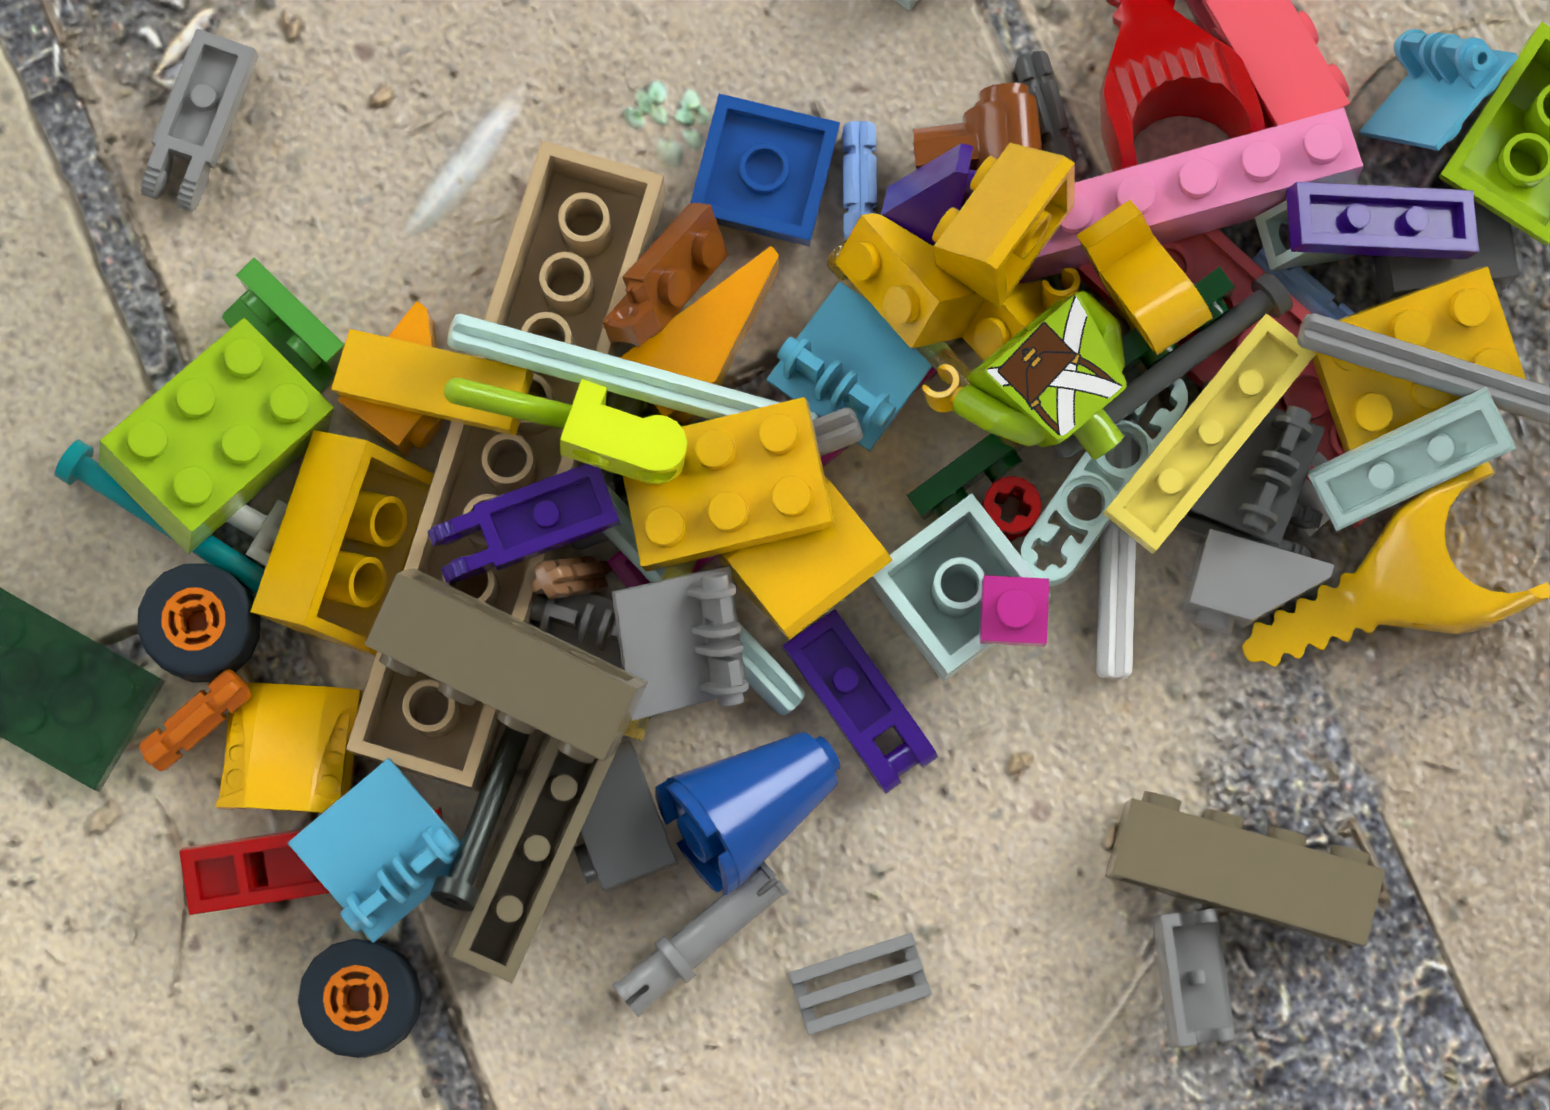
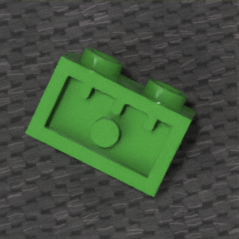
M254 257L236 274L247 291L223 313L222 318L230 328L245 318L322 394L334 381L345 344Z

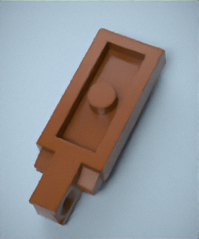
M695 202L688 204L623 275L622 278L627 294L602 321L610 342L615 343L617 341L641 346L649 338L660 333L729 256L711 204Z

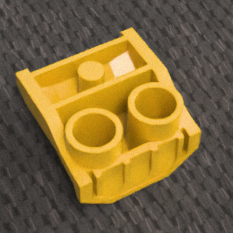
M246 682L251 692L249 700L234 713H228L224 767L220 793L216 800V808L225 810L252 808L270 811L325 812L352 789L357 756L347 751L346 748L362 701L363 691L361 689Z

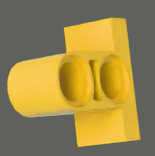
M1131 199L1076 235L1120 316L1131 330L1135 328L1155 354H1160L1213 319L1208 306L1196 287L1154 237L1142 212Z

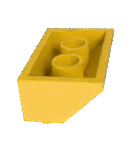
M313 430L250 612L293 630L376 657L377 651L366 646L365 642L397 572L404 570L434 473L368 440Z

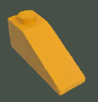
M772 246L768 247L672 318L660 333L649 338L641 346H634L619 358L721 386L779 271L778 253ZM645 402L655 415L668 416L676 422L680 421L682 425L687 426L701 418L700 416Z

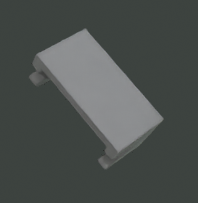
M1217 909L1151 917L1169 1047H1186L1201 1043L1234 1040L1235 1032Z

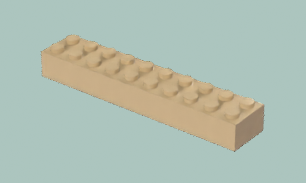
M542 140L484 320L616 357L620 342L612 343L609 341L602 321L627 294L622 278L623 275L651 246L666 199L664 175ZM473 354L474 357H479V358H483V359H488V358L481 357V356H477V355H474V354ZM530 370L534 376L529 389V395L573 404L579 383ZM520 420L517 434L514 436L451 421L404 570L415 568L446 583L441 571L443 567L457 558L470 556L488 549L482 529L472 535L461 538L455 543L432 546L428 530L437 524L474 511L473 506L581 466L583 462L560 455V438L563 429ZM555 549L501 570H497L495 566L485 573L448 585L531 625L533 621L530 619L531 610L536 596L541 595L535 594L531 589L530 583L537 578L534 567L539 562L552 560ZM377 651L346 750L355 756L381 764L390 758L401 770L479 793L501 724L497 719L499 710L479 700H476L474 705L457 702L442 694L438 690L440 681L419 671H417L415 677L406 676L384 666L379 662L382 653Z

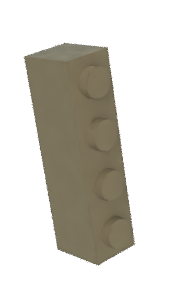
M415 568L397 572L365 642L366 646L382 653L379 662L389 669L411 677H415L417 671L440 681L438 690L445 696L466 705H474L476 700H479L499 710L497 719L506 726L526 734H533L535 729L551 735L559 739L556 745L558 750L585 763H593L595 757L605 761L616 753L648 684V681Z
M546 733L543 734L475 884V888L480 892L473 911H463L445 954L513 983L615 753L605 761L595 757L593 763H585L558 750L556 745L559 739Z
M1144 791L1142 801L1131 798L1124 803L1105 877L1350 947L1367 946L1386 871L1368 865L1370 854L1340 845H1332L1329 854L1305 847L1307 836L1277 827H1269L1267 836L1243 830L1242 827L1245 819L1218 810L1206 809L1204 818L1180 812L1182 801L1159 793Z

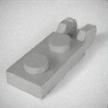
M196 28L152 139L154 149L142 178L141 195L156 200L157 197H160L170 176L175 155L190 161L183 178L184 180L179 187L178 207L190 212L196 210L206 189L210 168L215 169L259 55L255 48Z

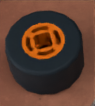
M208 563L182 564L163 572L146 589L138 607L137 632L145 652L163 670L192 683L211 682L224 670L231 669L236 673L251 659L260 639L261 616L250 612L254 603L253 595L229 572Z
M351 939L332 944L313 958L301 978L298 1006L302 1023L317 1044L335 1055L366 1058L389 1052L407 1038L419 1018L422 992L417 972L402 953L385 943L376 941L372 943L369 940Z

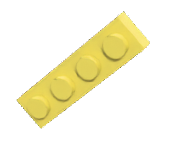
M1265 314L1102 514L1154 554L1317 353L1300 347L1297 343V337L1268 314Z

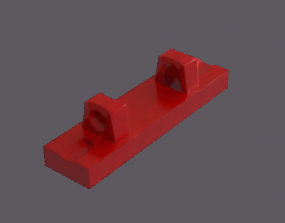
M441 807L433 808L443 820ZM303 829L183 847L179 850L189 915L328 894L330 892L288 844Z

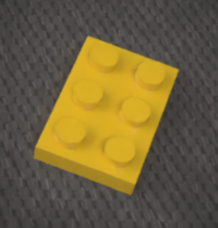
M1488 266L1478 267L1338 319L1354 326L1526 379ZM1315 352L1317 354L1312 359L1344 452L1355 449L1461 399V397L1322 353Z
M805 397L683 426L682 429L687 439L684 467L679 475L670 482L659 485L650 484L623 476L640 564L646 572L835 527L810 407Z

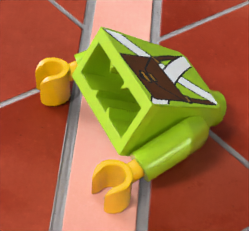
M1074 268L1062 269L1061 284L1066 290H1056L1050 286L1048 281L1043 280L1041 303L1046 310L965 376L971 385L962 387L957 370L948 364L940 365L937 368L939 377L951 386L946 391L936 392L931 390L929 386L922 385L927 403L937 412L947 413L954 410L957 415L982 430L1028 447L1034 445L1048 447L1060 444L1073 434L1089 456L1096 460L1113 449L1124 438V435L1103 409L1127 387L1126 379L1122 374L1125 367L1120 323L1090 293L1086 291L1080 292V276L1077 270Z

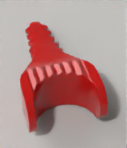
M1175 0L1106 1L1111 6L1117 8L1112 15V19L1119 29L1099 92L1102 141L1113 172L1137 165L1134 140L1141 131L1152 123L1167 117L1186 116L1200 118L1216 125L1230 139L1265 130L1261 105L1242 58L1232 48L1174 9Z

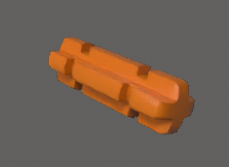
M231 669L222 671L208 683L207 686L210 688L208 693L205 690H200L164 721L163 725L166 727L164 731L156 728L141 741L139 748L146 763L149 766L152 765L160 772L168 770L182 758L183 754L180 752L182 748L186 752L190 751L227 719L224 712L228 710L230 713H234L249 700L251 692L246 681Z

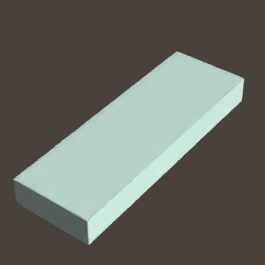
M1486 386L1310 469L1308 477L1336 531H1339L1516 449V446Z

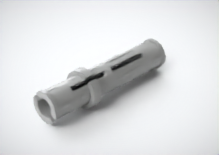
M765 862L738 889L728 895L723 894L669 940L665 936L654 943L657 947L654 953L619 982L616 981L612 984L637 1017H640L645 1009L681 979L688 983L696 976V973L693 971L694 968L778 898L788 893L781 880L775 878L776 874Z

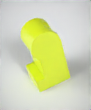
M581 379L560 438V455L650 484L659 485L667 483L677 477L684 467L687 448L686 435L679 423L668 416L653 415L641 418L605 406L607 387Z

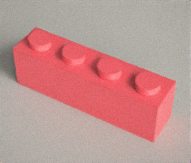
M1185 0L1200 28L1232 48L1242 58L1261 105L1265 129L1343 107L1346 111L1350 104L1347 98L1350 95L1348 83L1341 70L1335 64H1327L1316 45L1319 42V37L1314 23L1306 12L1302 10L1297 12L1291 0Z

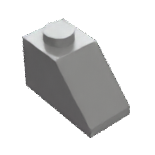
M1209 529L1200 540L1181 611L1196 615L1194 623L1202 628L1220 633H1232L1233 626L1244 628L1323 584L1332 576L1334 564Z

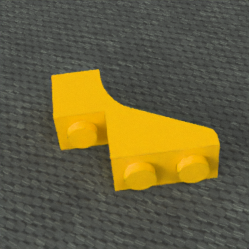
M876 213L860 216L834 262L911 349L963 338L977 355L985 361L1046 310L1041 303V281L1018 283L999 308L938 268L932 245L888 218Z

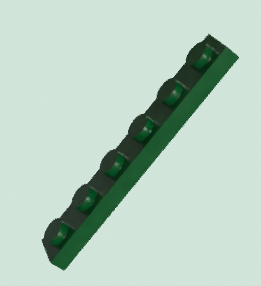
M1220 266L1194 285L1208 306L1213 318L1197 328L1199 332L1230 310L1225 301L1232 296L1235 286ZM1134 328L1122 337L1125 367L1122 374H1126L1141 362L1146 369H1149L1178 348L1175 343L1157 355ZM989 434L906 496L923 520H926L934 513L939 518L969 496L966 490L984 476H987L991 483H994L1020 465L1023 460L1017 452L1026 446L994 434Z

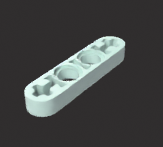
M1180 378L1167 387L1171 390L1169 402L1175 408L1171 412L1164 408L1159 409L1149 422L1148 430L1159 433L1155 439H1151L1139 425L1130 421L1121 420L1115 424L1123 435L1133 438L1139 444L1141 456L1134 466L1119 469L1112 466L1104 455L1093 460L1087 452L1083 454L1026 535L1021 546V557L1037 578H1049V586H1056L1065 582L1076 571L1111 520L1102 513L1090 521H1082L1075 518L1067 507L1069 495L1080 487L1094 488L1102 495L1105 502L1103 512L1185 413L1188 404V391L1184 381ZM1147 402L1131 413L1136 422L1145 412ZM1054 516H1058L1069 530L1086 535L1081 544H1078L1070 534L1063 544L1060 554L1066 564L1062 568L1051 564L1043 571L1036 567L1038 554L1033 550V547L1037 543L1045 547L1052 544L1060 532V527L1049 523Z

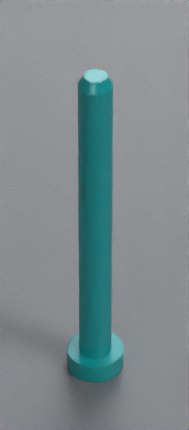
M78 439L67 448L56 466L55 477L68 485L73 484L78 479L175 541L97 461L92 459L93 447ZM210 535L192 551V553L209 564L229 572L242 585L257 594L265 568L213 535Z

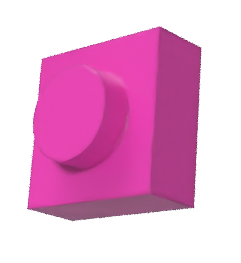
M984 575L981 589L979 644L1045 647L1048 634L1049 578Z

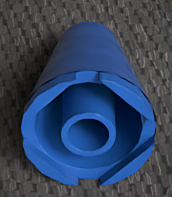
M800 732L669 777L655 786V798L666 825L677 819V826L683 839L676 844L698 876L715 892L718 893L723 889L724 895H728L738 889L838 785L836 771L840 769L841 765L837 754L826 739L821 736L814 739L808 733Z

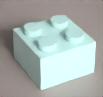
M971 493L891 553L890 557L893 561L866 582L941 680L945 682L994 645L979 644L983 576L1037 578V576Z

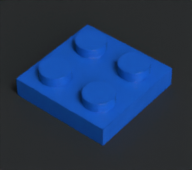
M719 93L690 204L693 202L711 204L718 225L810 247L839 134L840 122Z

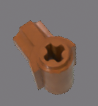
M1012 82L992 85L980 91V100L975 103L974 107L964 113L963 123L913 129L916 170L961 143L973 146L969 169L975 171L978 170L989 156L998 159L1009 143L1042 150L1036 97L1029 93V87L1026 84Z

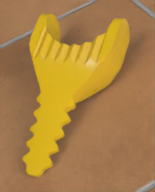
M1488 461L1427 489L1398 507L1356 572L1342 573L1339 578L1340 584L1337 588L1321 585L1315 601L1298 598L1294 613L1276 610L1271 626L1255 622L1251 637L1242 645L1243 654L1246 659L1252 663L1262 661L1276 668L1283 654H1289L1296 659H1300L1304 655L1308 644L1320 651H1324L1330 637L1349 642L1355 628L1361 629L1367 634H1372L1378 625L1398 626L1449 634L1468 633L1491 626L1549 599V582L1521 592L1505 593L1490 591L1472 583L1456 568L1450 559L1445 540V523L1449 509L1455 499L1463 492L1495 474L1490 462Z

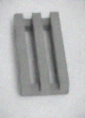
M912 932L789 972L788 974L808 1035L932 995ZM903 949L906 959L904 963L808 993L805 984L807 980ZM911 974L915 987L816 1018L813 1009L815 1005Z

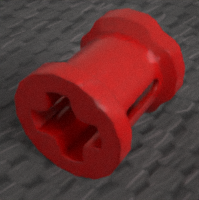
M1016 476L1004 477L994 482L986 492L981 504L1010 542L1018 538H1024L1029 533L1040 515L1042 506L1040 494L1034 485L1026 479ZM1008 497H1013L1020 501L1018 512L1022 514L1016 515L1011 523L1000 519L1002 508L997 505H1004Z

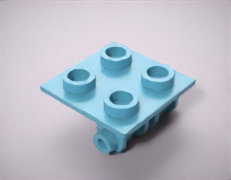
M1409 29L1400 35L1394 43V53L1407 70L1408 75L1359 130V133L1366 137L1439 151L1444 144L1456 137L1462 128V123L1482 99L1497 89L1501 83L1502 76L1518 59V56L1513 52L1492 50L1480 38L1469 37L1461 39L1457 35L1433 32L1427 35L1422 30Z
M839 281L797 339L790 336L782 345L777 354V358L780 361L766 381L791 399L805 397L809 403L810 411L815 412L818 417L844 407L853 409L859 418L863 431V438L857 444L870 452L941 356L943 350L934 344L911 349L867 299Z
M390 758L386 759L288 842L289 846L342 906L343 910L340 912V915L347 925L355 932L362 930L372 943L430 896L436 877L448 876L461 843Z

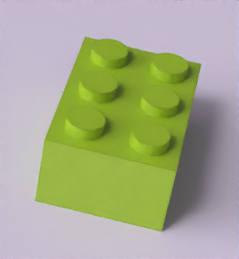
M243 318L100 439L99 465L189 555L306 452L313 430L328 432L334 407Z

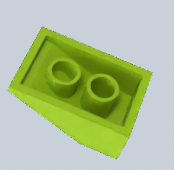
M1541 22L1517 53L1518 59L1502 76L1500 85L1490 94L1438 178L1457 190H1472L1474 201L1544 246H1547L1550 243V26Z

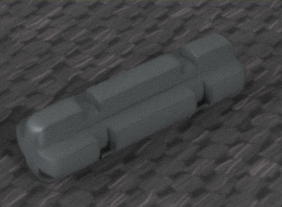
M1034 51L1018 57L1015 64L1019 83L1026 84L1029 87V93L1037 99L1042 150L1063 155L1076 165L1078 153L1073 137H1067L1066 135L1070 126L1057 83L1050 81L1053 69L1048 54L1045 51Z

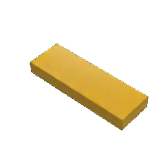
M349 329L331 390L344 397L516 436L521 419L450 403L444 395V387L450 379L462 378L528 394L534 374L528 369Z

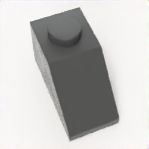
M631 740L619 744L581 829L585 843L574 847L587 884L599 880L602 890L605 892L678 865Z

